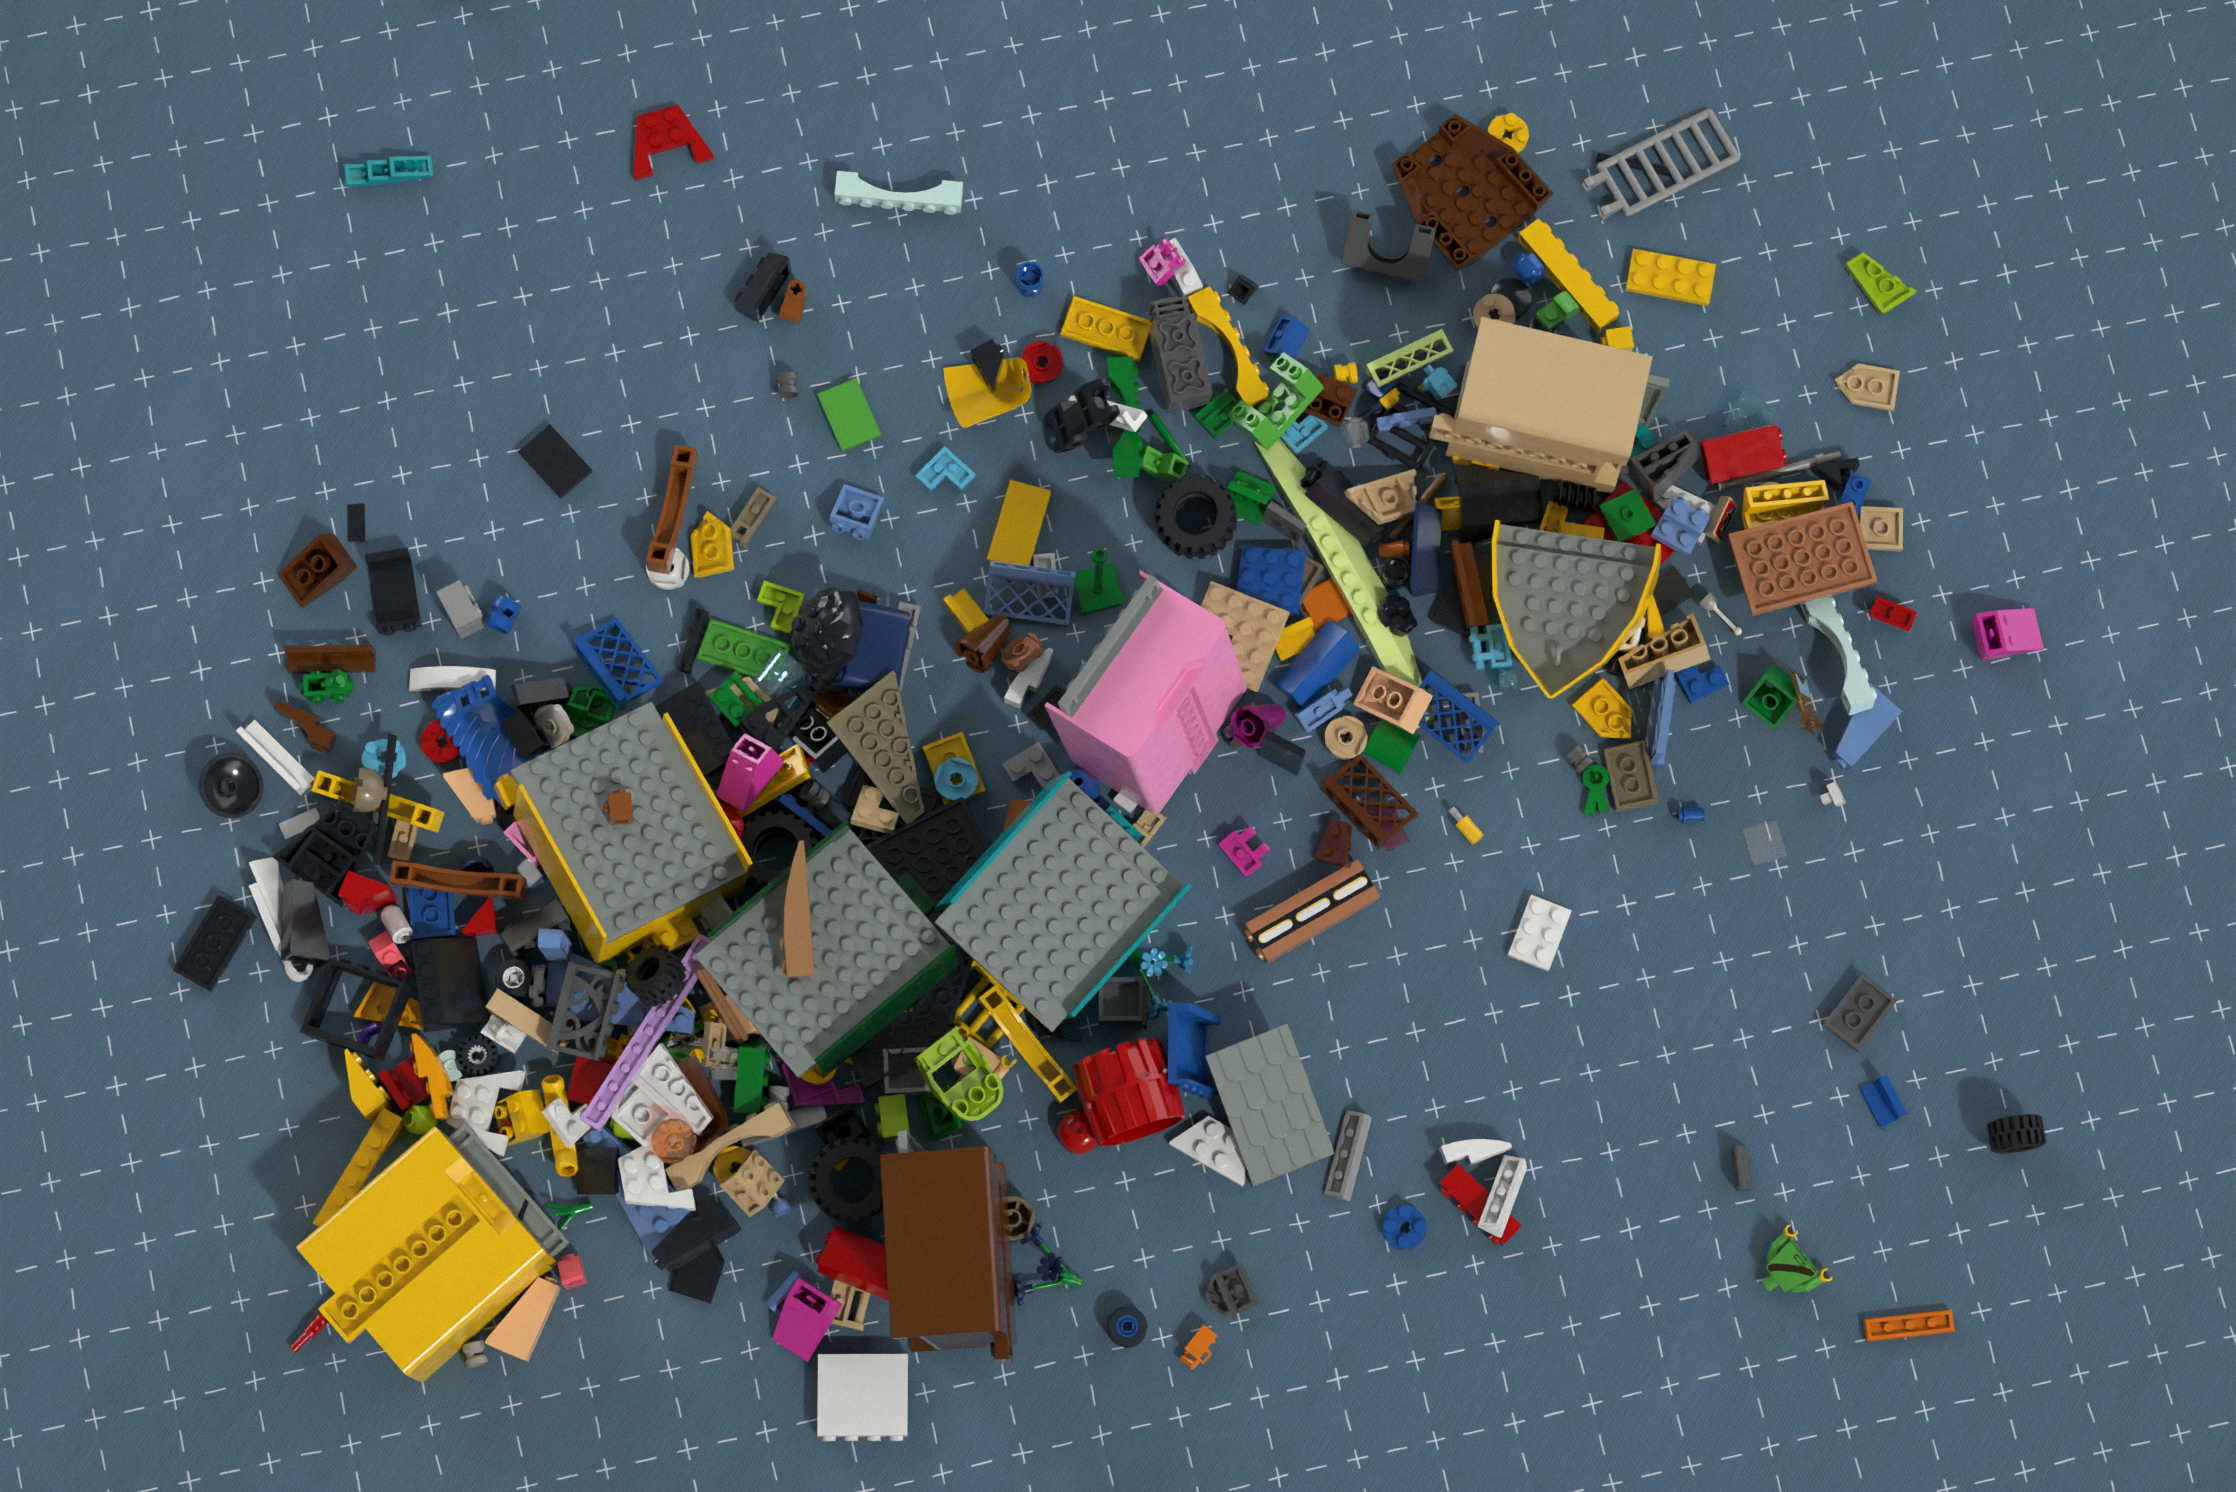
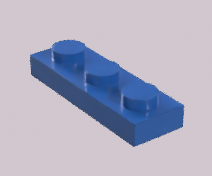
M788 793L786 795L781 794L773 800L774 803L787 813H794L798 819H804L808 827H811L813 832L820 838L824 839L832 832L826 822L822 819L818 820L813 816L814 812L805 806L803 808L796 803L797 799Z

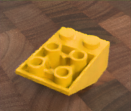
M346 1049L344 1052L351 1099L364 1117L372 1123L383 1108L387 1110L392 1108V1105L389 1103L392 1098L382 1086L377 1087L376 1084L379 1081L368 1068L364 1070L363 1067L366 1064L355 1051L351 1053Z

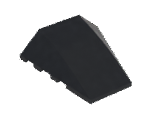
M1453 463L1454 484H1458L1462 527H1459L1460 544L1468 542L1475 544L1492 538L1495 520H1500L1501 525L1522 527L1543 519L1538 476Z
M341 799L319 817V820L313 825L308 826L302 834L290 841L284 849L272 857L300 878L305 879L307 882H312L314 888L340 907H343L344 904L338 893L348 871L357 874L378 824L361 812L353 811V806Z

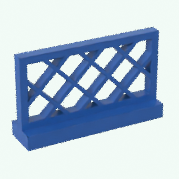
M617 618L583 637L579 634L572 638L573 650L619 711L626 709L627 703L663 683L662 677ZM616 626L619 630L618 637L607 635V631ZM593 638L602 639L600 647L591 646L588 641ZM605 640L617 642L615 650L603 648ZM620 643L629 644L631 646L630 652L618 651ZM601 654L613 655L612 663L603 662L600 659ZM616 657H628L627 665L615 664ZM631 659H640L643 662L642 668L630 666ZM613 668L625 670L624 677H614L612 675ZM628 671L640 673L639 680L627 679ZM643 674L653 675L656 680L651 683L642 682ZM625 684L637 686L636 691L627 695L624 691Z
M1430 670L1419 688L1424 689L1427 684L1434 688L1435 698H1432L1431 701L1436 700L1437 713H1424L1422 717L1423 723L1420 721L1418 726L1469 764L1501 723L1433 670ZM1438 692L1441 693L1444 697H1438ZM1439 700H1450L1452 711L1440 712ZM1455 705L1461 710H1455ZM1465 712L1468 714L1469 724L1457 726L1456 713ZM1453 714L1454 726L1442 727L1440 715ZM1437 715L1439 728H1428L1425 717ZM1472 718L1478 723L1472 724ZM1482 725L1488 730L1483 738L1474 739L1472 726ZM1470 727L1471 739L1459 741L1457 728ZM1455 729L1456 741L1446 742L1443 739L1442 730ZM1433 731H1439L1440 736ZM1475 741H1480V742L1476 745V747H1475V743H1474V742H1475ZM1471 742L1472 752L1468 757H1465L1460 753L1459 743ZM1450 744H1456L1457 750Z

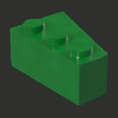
M747 1040L739 1046L734 1112L760 1114L762 1108L764 1109L766 1106L767 1095H764V1087H768L769 1074H766L767 1065H770L771 1052H768V1042Z

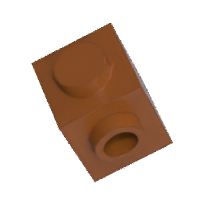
M616 790L612 794H608V801H604L605 815L609 814L610 826L633 824L631 792Z

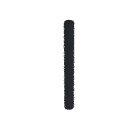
M1597 153L1596 161L1602 162L1612 156ZM1625 159L1630 168L1645 171L1641 162ZM1651 164L1657 174L1672 177L1667 167Z

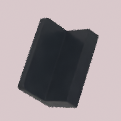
M520 709L501 723L503 730L522 759H526L537 750L545 751L551 746L528 710Z

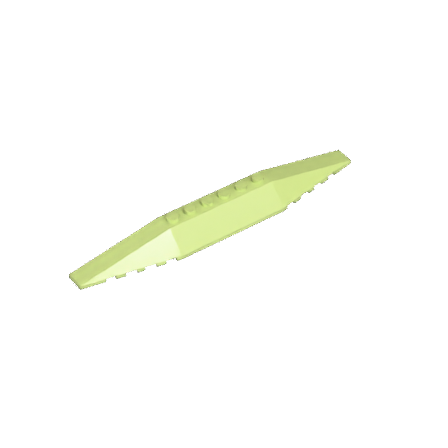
M1280 438L1268 451L1254 442L1295 517L1307 524L1304 533L1311 545H1314L1334 583L1343 595L1347 606L1354 616L1353 620L1382 671L1419 687L1423 681L1408 635L1403 637L1396 636L1391 633L1394 630L1389 626L1386 628L1380 621L1377 608L1381 604L1380 601L1389 594L1359 541L1306 497L1305 493L1308 490L1300 485L1301 479L1306 474V468ZM1430 703L1425 711V714L1433 713ZM1434 716L1425 717L1426 724L1435 720Z

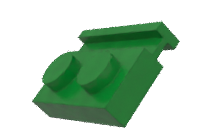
M1227 388L1195 415V419L1201 423L1214 439H1217L1234 424L1227 415L1239 401L1228 392Z

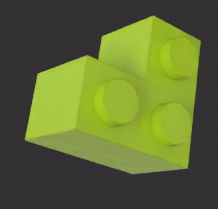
M905 1094L878 1097L879 1103H875L876 1117L880 1116L881 1122H877L879 1138H883L884 1143L896 1142L898 1131L907 1130L910 1133Z

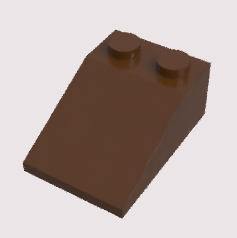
M320 533L278 573V576L299 606L303 608L344 581L357 568V565L335 534Z

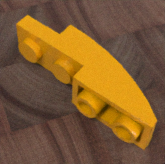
M411 1034L410 1049L413 1054L415 1053L416 1062L413 1064L414 1071L419 1078L428 1079L426 1089L432 1099V1103H430L431 1115L440 1121L447 1120L449 1115L445 1097L454 1096L448 1073L432 1046L421 1035Z

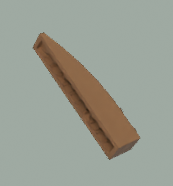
M804 840L799 841L791 866L784 907V938H780L781 951H785L786 960H782V973H787V978L815 976Z

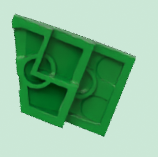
M600 685L574 688L567 703V715L574 726V732L570 735V739H576L612 721L616 706Z

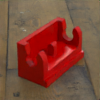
M1874 597L1872 608L1868 613L1869 617L1907 632L1910 631L1917 614L1916 611L1881 597Z

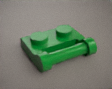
M738 671L734 672L724 683L708 695V698L736 729L741 726L740 720L754 708L765 703L741 679L742 675ZM734 684L753 704L749 709L730 689Z

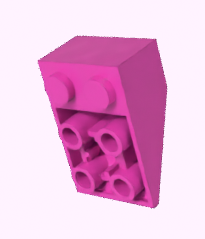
M2034 608L1995 610L1979 613L1971 620L1981 661L2044 649Z
M744 733L730 752L716 797L745 812L784 761L771 747Z
M798 1278L786 1297L772 1339L808 1362L843 1304L811 1283Z

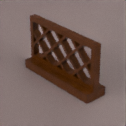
M1361 754L1331 777L1328 775L1322 780L1321 790L1378 849L1382 848L1389 838L1418 817L1419 813ZM1360 762L1366 768V773H1353V767ZM1340 777H1350L1349 786H1343L1336 780ZM1352 778L1365 779V787L1352 786ZM1368 779L1377 780L1380 783V789L1367 788ZM1352 791L1364 792V801L1354 800L1351 797ZM1367 793L1380 794L1379 802L1367 801ZM1382 794L1392 795L1395 798V802L1382 803ZM1366 806L1379 807L1378 816L1369 815L1366 812ZM1381 808H1394V817L1381 816ZM1397 809H1406L1410 813L1407 818H1396ZM1381 821L1393 822V828L1386 833L1380 827Z

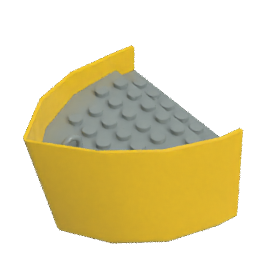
M1495 520L1492 537L1493 598L1510 648L1548 698H1555L1605 665L1640 628L1658 580L1661 563V544L1656 543V547L1603 540L1605 528L1562 522L1560 533L1501 525L1500 520Z

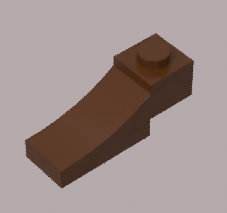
M276 702L274 710L277 714L290 719L308 734L307 741L312 745V749L322 753L324 750L331 752L337 735L334 731L319 726L320 719L318 716L285 703Z

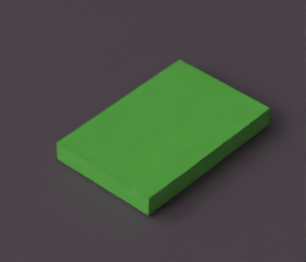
M857 378L817 394L842 452L881 437L880 430Z

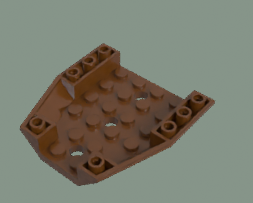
M1456 114L1440 125L1438 133L1411 154L1406 152L1392 163L1393 170L1416 224L1436 228L1433 243L1457 270L1474 264L1534 216L1554 194L1513 147ZM1437 157L1441 160V164L1433 166L1430 163V159ZM1465 188L1469 194L1462 197L1458 195L1457 190ZM1491 218L1496 222V225L1494 227H1487L1484 221Z

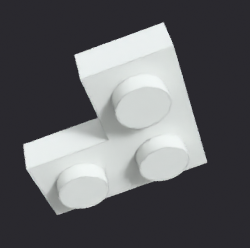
M558 1098L549 1104L542 1113L567 1148L572 1146L591 1128L580 1120L588 1106L587 1104H582L573 1113H570L561 1098Z

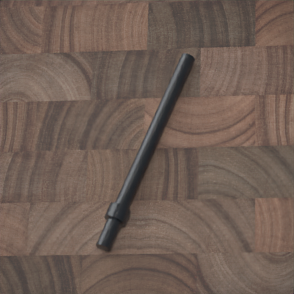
M388 734L387 750L384 751L383 761H385L383 782L384 787H388L386 800L381 801L373 857L374 865H382L393 765L397 759V753L395 752L397 735Z

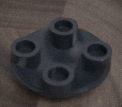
M1502 279L1493 286L1490 294H1501L1512 302L1515 308L1516 319L1524 315L1531 306V291L1519 279Z

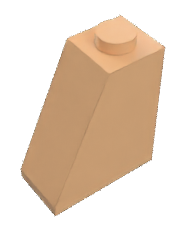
M468 768L443 773L445 781L476 823L486 825L493 823V820L497 819L494 798L487 800L482 794V784L474 782L473 769L468 770Z

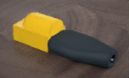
M1394 388L1373 407L1358 416L1362 422L1366 421L1382 406L1387 410L1399 401L1398 395H1400V392L1397 388Z

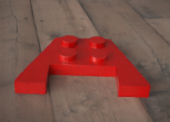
M679 105L637 115L634 161L635 181L653 176L648 158L649 155L682 146L691 145L696 164L714 160L713 153Z

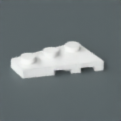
M1673 485L1656 502L1651 499L1655 505L1665 512L1673 496L1676 498L1683 497L1689 502V506L1695 509H1704L1710 518L1716 505ZM1705 529L1697 541L1700 546L1705 538Z

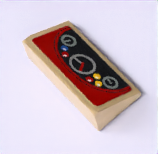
M1720 496L1704 531L1705 535L1718 544L1721 543L1737 509V505L1731 497Z

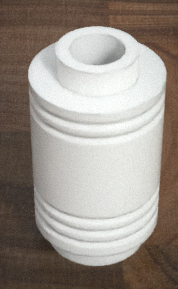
M389 905L382 910L381 920L393 942L405 943L409 941L413 935V930L401 909L395 905Z

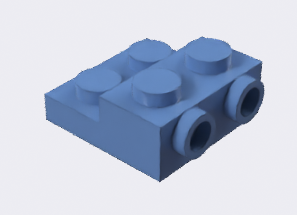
M844 484L830 515L829 526L837 533H843L844 531L851 533L858 540L869 539L884 503V497Z
M1673 496L1651 537L1688 558L1710 517L1707 516L1708 513L1704 509H1695L1689 506V502L1685 498Z

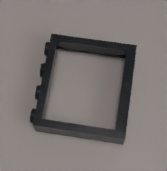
M330 958L300 1032L310 1038L348 1049L352 1052L355 1051L358 1054L384 1062L413 987L406 984L407 980L395 975L393 979L388 977L389 974L376 969L375 972H372L365 965L358 963L356 967L351 965V961L340 958L339 961ZM342 972L397 989L374 1047L319 1029Z

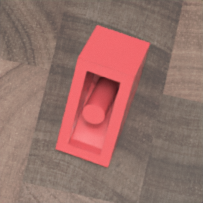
M572 1253L561 1257L562 1261L557 1262L562 1285L567 1290L588 1283L579 1255L575 1256Z

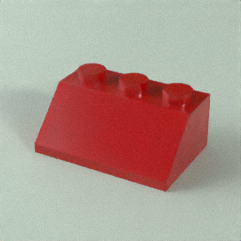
M351 871L347 872L338 893L342 903L346 905L345 907L349 908L350 912L360 916L362 913L369 915L398 901V897L390 886Z

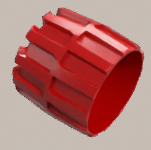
M1147 1037L1139 1038L1130 1044L1129 1041L1118 1044L1115 1050L1105 1048L1096 1052L1095 1055H1089L1081 1059L1073 1066V1074L1084 1113L1095 1140L1101 1147L1115 1146L1150 1136L1174 1126L1185 1118L1180 1092L1176 1089V1086L1168 1084V1057L1161 1041L1156 1037L1149 1039Z

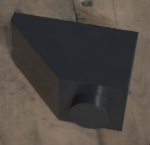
M993 339L970 350L971 358L991 393L996 389L1003 366V355H1005L1001 345H996Z

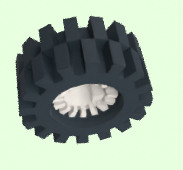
M473 1035L469 1039L466 1038L463 1044H460L457 1059L466 1073L472 1076H482L484 1074L488 1075V1072L495 1069L494 1066L498 1064L499 1053L497 1047L489 1038L482 1035ZM475 1051L478 1053L483 1051V1060L479 1061L477 1059L474 1061L472 1059L473 1053Z

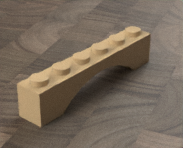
M775 1101L764 1107L765 1111L760 1114L753 1113L745 1118L746 1122L739 1126L734 1124L727 1128L726 1134L716 1138L703 1151L683 1159L679 1157L669 1163L670 1167L665 1169L676 1191L691 1189L701 1183L711 1162L722 1150L731 1144L754 1136L777 1138L796 1127L785 1105L779 1102L776 1104Z

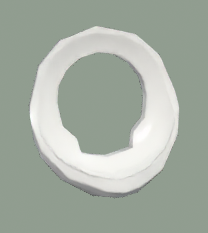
M285 961V970L291 980L302 982L311 975L313 965H307L305 971L297 972L290 961Z

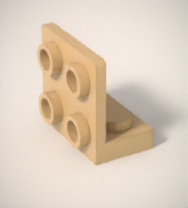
M754 1150L737 1172L723 1180L719 1186L751 1217L766 1207L784 1183V1179L757 1150Z

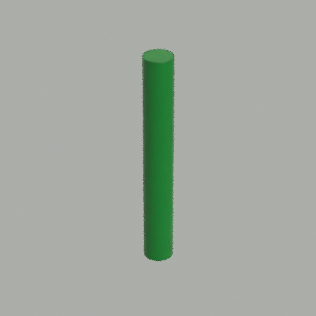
M1157 413L1151 415L1149 418L1172 452L1189 461Z

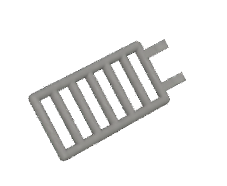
M1706 109L1598 163L1597 169L1600 173L1584 179V183L1581 186L1585 193L1603 182L1610 189L1616 201L1600 208L1598 215L1601 220L1622 210L1625 216H1631L1738 162L1740 156L1713 110ZM1707 118L1730 157L1719 161L1697 124ZM1689 127L1712 166L1701 170L1679 133ZM1671 136L1694 175L1686 179L1682 178L1661 142ZM1653 145L1676 184L1668 188L1664 187L1643 151ZM1636 154L1658 193L1647 198L1625 160ZM1618 163L1640 201L1630 207L1607 169Z

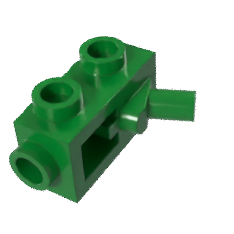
M332 670L331 673L322 674L321 671H311L309 675H303V682H300L301 695H304L306 700H310V703L314 704L323 703V699L332 698V702H343L346 697H350V692L354 691L353 678L349 679L348 673L343 670ZM315 686H321L320 691H314L313 689Z

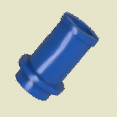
M1682 806L1681 809H1677L1678 822L1685 823L1686 821L1705 820L1704 808H1685V806Z

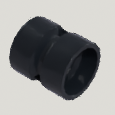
M1392 556L1384 562L1380 576L1381 582L1387 589L1399 590L1406 585L1410 574L1408 561L1401 556Z

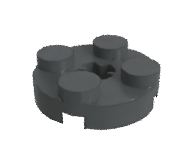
M548 964L532 965L534 985L529 987V998H532V1006L536 1008H546Z

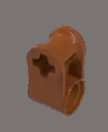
M793 280L788 283L779 319L796 323L801 322L806 299V287L802 281ZM796 289H800V292H798L797 295L793 294V292H795Z

